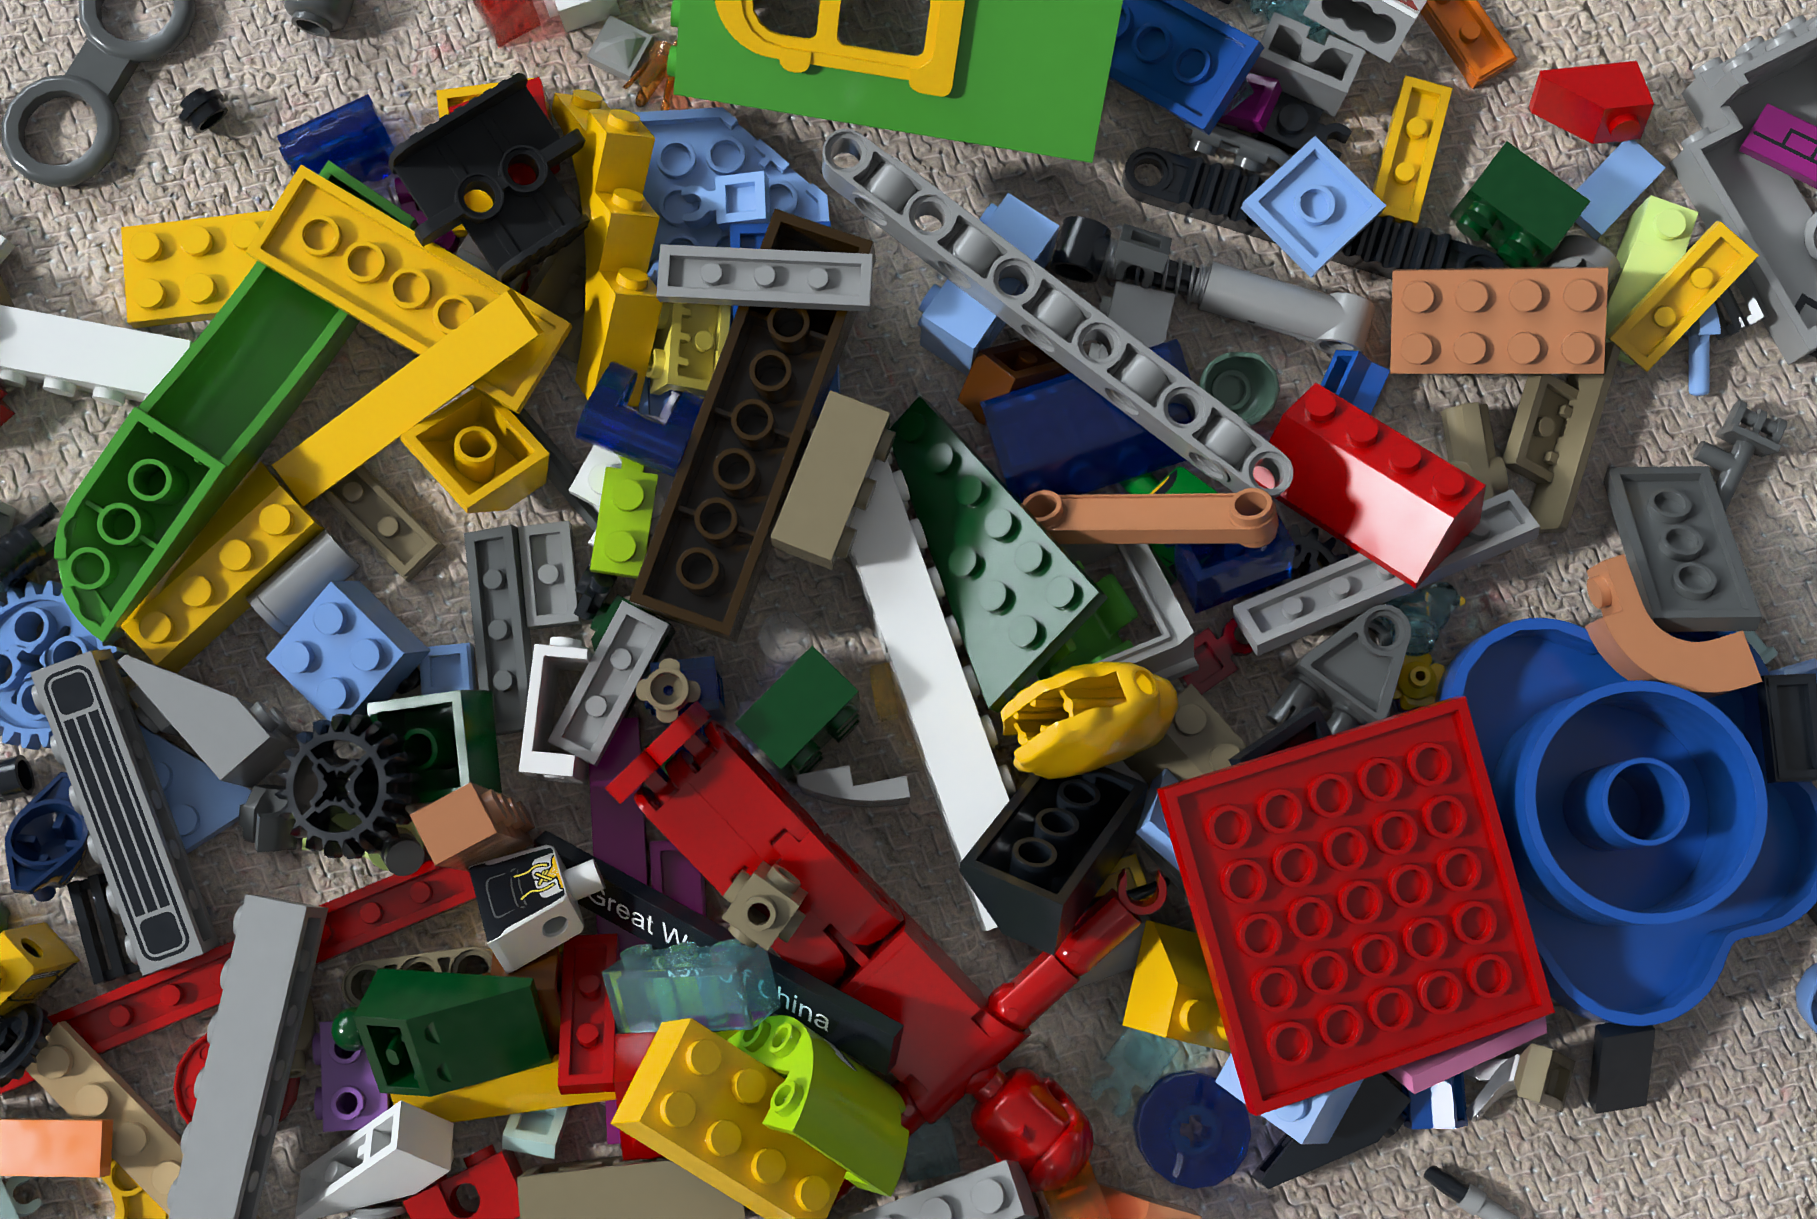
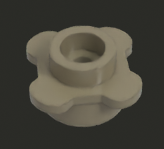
M668 658L662 660L659 663V669L653 671L647 679H642L637 683L636 695L640 700L648 701L656 709V717L659 721L672 723L678 718V712L687 703H694L699 700L701 688L696 681H690L681 672V665L677 660ZM666 686L673 687L674 692L672 695L666 696L663 690Z

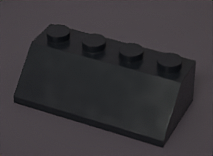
M1107 767L1058 779H1047L1034 773L1028 776L963 858L959 868L960 873L1002 934L1054 956L1136 837V830L1146 800L1148 783Z

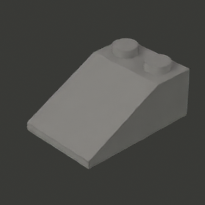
M124 655L117 661L220 781L253 788L254 785H257L287 759L283 753L289 748L300 747L290 736L295 730L294 726L275 707L269 710L260 701L252 704L128 655Z

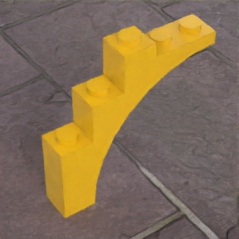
M581 89L574 90L572 95L555 93L551 112L561 127L564 136L575 129H579L586 140L584 146L572 155L579 185L583 215L586 214L590 219L588 227L584 230L586 255L585 310L575 381L591 405L616 406L618 401L630 407H639L663 302H659L656 296V285L647 275L660 217L643 196L655 137L640 121L638 115L621 109L611 110L597 93Z

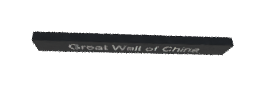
M545 830L534 839V848L544 845L554 846L566 869L591 859L595 860L604 880L605 889L577 900L579 905L777 1015H785L797 1019L841 1051L884 1075H887L896 1065L904 1028L903 1024L758 945L756 948L746 946L737 940L725 927Z

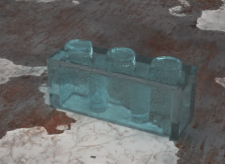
M737 939L725 940L711 947H697L695 942L689 941L675 944L667 949L653 950L651 944H640L620 953L621 959L602 972L618 1033L657 1032L662 1022L693 1018L711 1031L752 1030L781 1007L767 951L759 945L756 948L742 945Z

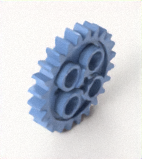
M47 581L44 587V585L27 582L25 594L20 590L10 588L7 590L8 604L0 601V736H2V743L16 746L21 744L22 748L39 750L41 745L44 748L51 749L50 738L53 733L46 715L39 712L33 701L31 690L34 682L30 672L72 658L80 649L82 653L91 650L111 649L115 661L129 654V650L114 646V642L124 634L123 629L118 628L107 642H102L78 621L60 590L63 589V586L60 583ZM43 621L44 630L37 639L36 629L39 623ZM12 663V674L6 681V669ZM118 668L121 678L128 676L124 669Z

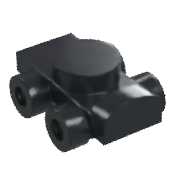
M591 564L588 565L575 588V591L582 594V597L573 614L585 620L594 619L618 578L615 575L591 572Z

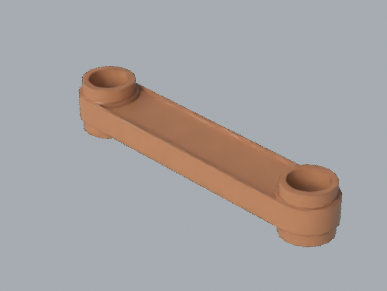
M1248 488L1237 493L1058 495L1053 491L1042 490L1030 494L1022 503L1060 545L1239 543L1248 548H1259L1270 544L1275 539L1279 526L1276 504L1268 492L1259 488Z

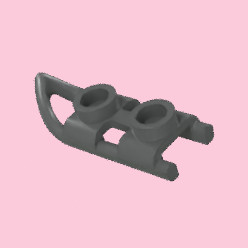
M1186 122L1184 125L1185 128L1193 130L1187 147L1214 157L1218 147L1237 154L1233 162L1234 164L1257 173L1262 172L1268 158L1277 162L1281 167L1291 158L1286 151L1276 145L1216 124L1210 135L1203 133Z

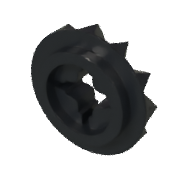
M23 1004L0 1018L1 1088L10 1083L12 1079L19 1080L22 1078L25 1069L31 1063H37L36 1056L40 1050L48 1045L45 1037L51 1032L53 1023L48 1019L49 1012L37 1004Z

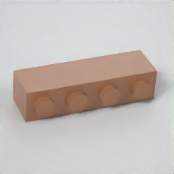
M472 782L410 814L435 866L470 872L469 867L472 865L518 853L534 844L528 831L534 829L535 826L524 804L521 801L515 802L512 797H506L502 793L499 794L492 789L489 790Z

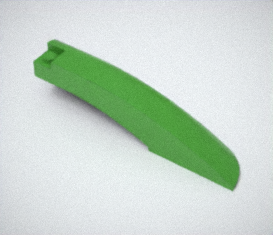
M328 160L319 173L323 178L413 231L419 226L414 217ZM256 262L231 297L174 367L138 407L135 406L70 498L60 518L54 546V559L58 561L59 575L63 589L60 590L72 613L92 635L102 642H107L157 585L278 435L359 324V320L264 264Z

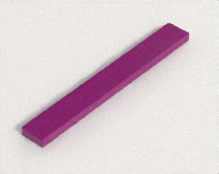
M623 718L598 767L589 763L593 856L649 886L646 817L634 800V794L641 787H644V782L621 804L605 789L612 780L642 753L640 718ZM596 914L597 934L617 933L620 942L617 1034L657 1031L656 1004L649 981L650 978L654 977L652 945ZM616 1099L605 1101L607 1145L621 1144L620 1130L610 1124L617 1111Z

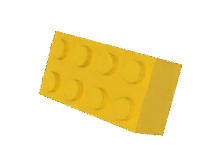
M693 1018L661 1023L610 1123L765 1219H827L847 1172L846 1169L795 1135L772 1130L762 1124L771 1108L770 1103L773 1093L785 1081V1078Z

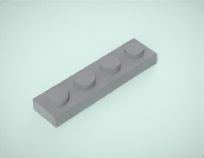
M660 244L656 296L659 302L871 312L873 254Z

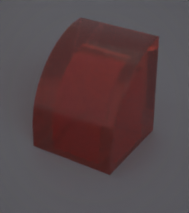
M473 0L475 9L498 47L541 25L532 0Z

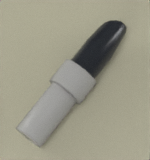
M1437 1166L1429 1167L1424 1173V1178L1440 1192L1456 1201L1457 1206L1472 1216L1477 1215L1482 1219H1520L1488 1198L1487 1193L1470 1182H1463L1453 1174Z

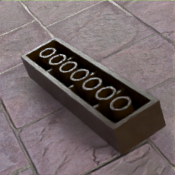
M774 209L760 249L873 254V268L876 262L873 241ZM738 306L629 599L638 609L737 643L772 547L771 534L810 441V429L815 428L858 311Z

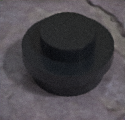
M201 87L194 90L180 103L183 111L179 115V121L185 127L191 126L196 133H202L210 129L228 111V108L222 102L224 96L218 89L206 91Z

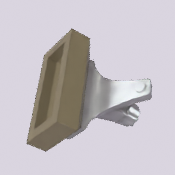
M1531 1043L1521 1055L1517 1054L1509 1059L1488 1060L1463 1072L1464 1078L1473 1082L1481 1080L1488 1083L1466 1110V1114L1471 1121L1475 1122L1500 1097L1513 1089H1516L1517 1095L1540 1106L1563 1112L1576 1061L1554 1049Z

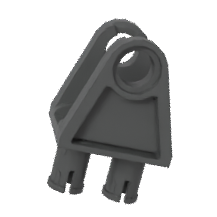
M1380 604L1374 606L1291 664L1281 675L1290 684L1271 711H1268L1266 714L1267 720L1275 726L1277 722L1280 723L1289 710L1290 713L1284 722L1305 708L1312 707L1315 702H1318L1333 713L1327 721L1332 734L1386 718L1411 638V625L1407 616L1400 609L1392 605ZM1385 617L1393 622L1395 625L1394 642L1391 631L1388 632V629L1376 618ZM1368 629L1374 631L1378 636L1379 645L1370 639Z

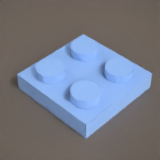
M1314 136L1243 202L1241 209L1312 278L1378 217L1386 205Z

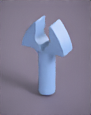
M1715 303L1683 334L1688 336L1689 394L1693 396H1704L1710 392V335L1721 334Z

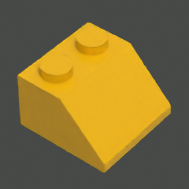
M474 388L400 435V440L466 513L508 510L546 484L550 453L507 407Z
M1146 920L1122 1025L1158 1036L1231 1053L1198 934Z

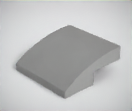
M850 765L796 775L802 794L837 805L877 808L907 805L910 802L907 776L853 786Z

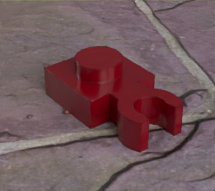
M1234 618L1223 627L1219 639L1214 636L1209 627L1194 637V657L1199 665V670L1178 678L1184 688L1192 683L1200 694L1203 695L1238 670L1230 658L1231 656H1247L1254 652L1249 643L1241 644L1235 639L1234 631L1239 626Z

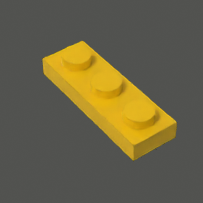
M1407 75L1401 81L1372 192L1386 205L1379 217L1389 215L1394 217L1398 223L1409 221L1413 223L1414 227L1418 224L1453 88Z
M1716 221L1606 338L1615 343L1642 370L1648 372L1759 255L1721 221Z

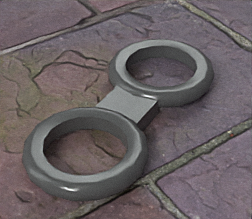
M79 0V22L87 36V40L65 75L45 76L25 86L7 107L1 123L2 147L12 167L29 181L52 188L77 186L97 176L113 159L119 143L120 119L114 104L137 69V63L153 62L174 52L190 33L196 17V0H173L174 9L169 22L159 33L145 40L135 41L116 38L105 29L102 23L101 9L104 0ZM72 97L88 103L97 117V133L92 146L82 157L68 164L48 165L38 162L31 157L25 145V128L30 116L40 105L54 98Z

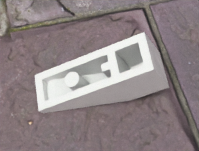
M402 1100L301 1170L295 1219H318L417 1194L451 1170L454 1158L452 1148L454 1123Z

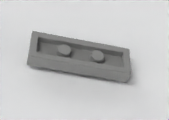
M622 600L553 729L548 742L598 767L636 695L637 683L645 678L671 626Z

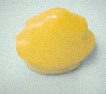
M1098 662L1072 666L1054 676L1036 681L1031 686L1020 691L1015 698L1005 705L1000 713L1003 722V735H1018L1017 739L1021 746L1014 751V766L1022 772L1034 773L1047 779H1058L1094 771L1120 762L1157 745L1171 726L1179 705L1177 692L1169 680L1152 674L1148 669L1131 662Z

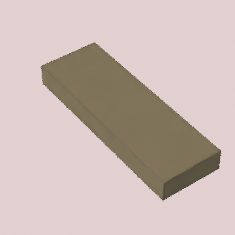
M363 465L321 495L407 582H410L446 548Z

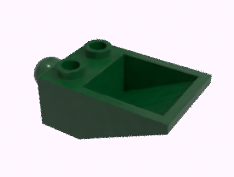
M378 968L359 1006L342 1010L334 1018L331 1027L333 1040L340 1048L347 1051L365 1049L379 1092L387 1094L432 1097L550 1064L555 1055L534 978Z

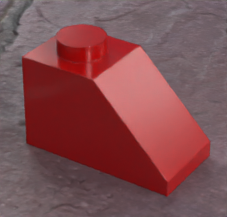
M1637 61L1541 70L1529 104L1532 114L1591 144L1641 139L1654 106L1653 99Z

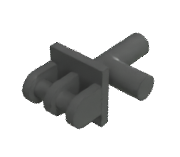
M1740 399L1733 405L1723 427L1718 429L1715 437L1734 445L1731 453L1708 442L1701 441L1693 455V459L1721 471L1715 485L1725 512L1753 454L1763 457L1778 453L1782 446L1779 442L1787 427L1786 420L1778 418L1776 421L1767 418V411L1758 409L1754 412L1747 408V402ZM1740 422L1747 425V427L1743 428L1739 426ZM1762 432L1767 434L1766 438L1759 435V433Z

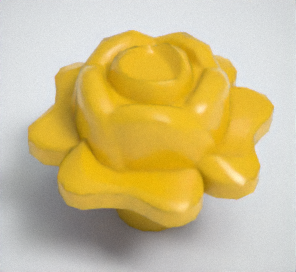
M1427 652L1418 655H1405L1393 700L1400 699V708L1404 711L1435 703L1438 685L1445 669L1439 663L1431 665L1432 657Z

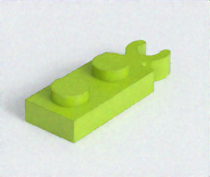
M621 432L616 441V451L622 466L621 469L606 467L590 571L637 579L648 549L658 484V474L646 473L644 469L655 457L656 442L654 437L648 436L645 451L640 455H632L626 449L628 443L627 433Z

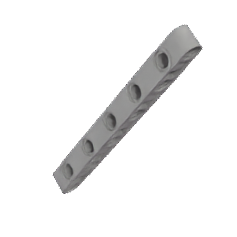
M840 129L827 137L823 144L822 174L831 188L854 204L869 220L1200 471L1219 481L1234 493L1248 488H1259L1268 492L1272 500L1290 486L1293 480V467L1291 461L1283 452L1256 433L1241 417L929 181L853 129ZM849 153L854 155L859 160V163L851 168H841L832 159L838 154ZM924 215H931L941 222L942 227L936 231L927 232L920 229L916 225L915 220ZM1007 277L1015 278L1023 284L1025 292L1017 296L1009 295L1000 288L998 282ZM1089 340H1096L1102 343L1107 349L1108 357L1102 360L1089 357L1084 351L1083 343ZM1172 403L1184 405L1191 414V423L1179 424L1175 422L1168 413V405ZM1261 466L1269 469L1275 479L1274 488L1268 489L1259 486L1254 479L1253 468Z

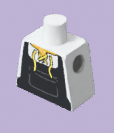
M550 845L536 847L469 867L487 944L506 974L521 968L581 933L585 925L577 900L605 889L604 880L594 859L566 869L556 849Z

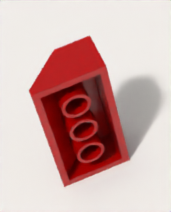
M1318 383L1310 387L1283 413L1269 440V443L1288 457L1293 467V480L1290 486L1275 499L1415 589L1480 523L1486 489L1484 483ZM1256 466L1253 470V476L1258 485L1268 489L1274 488L1275 479L1271 471L1265 467Z

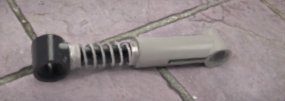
M1082 216L1066 217L1063 221L1050 264L1051 270L1066 279L1082 283L1096 282L1099 275H1104V277L1112 278L1113 280L1115 279L1118 262L1117 259H1114L1118 241L1111 238V230L1099 221ZM1168 257L1163 274L1155 272L1153 282L1148 287L1150 289L1153 286L1158 287L1163 292H1166V290L1172 291L1176 294L1175 298L1179 294L1186 295L1188 302L1194 301V303H1198V310L1312 342L1317 349L1334 356L1336 350H1352L1364 353L1376 307L1370 300L1355 294L1341 292L1325 294L1214 261L1209 267L1201 264L1197 268L1194 261L1189 263V265L1183 264L1181 257L1176 261L1170 260ZM1136 265L1129 266L1125 270L1122 282L1124 283L1127 279L1134 280L1135 285L1138 286L1142 283L1144 270Z

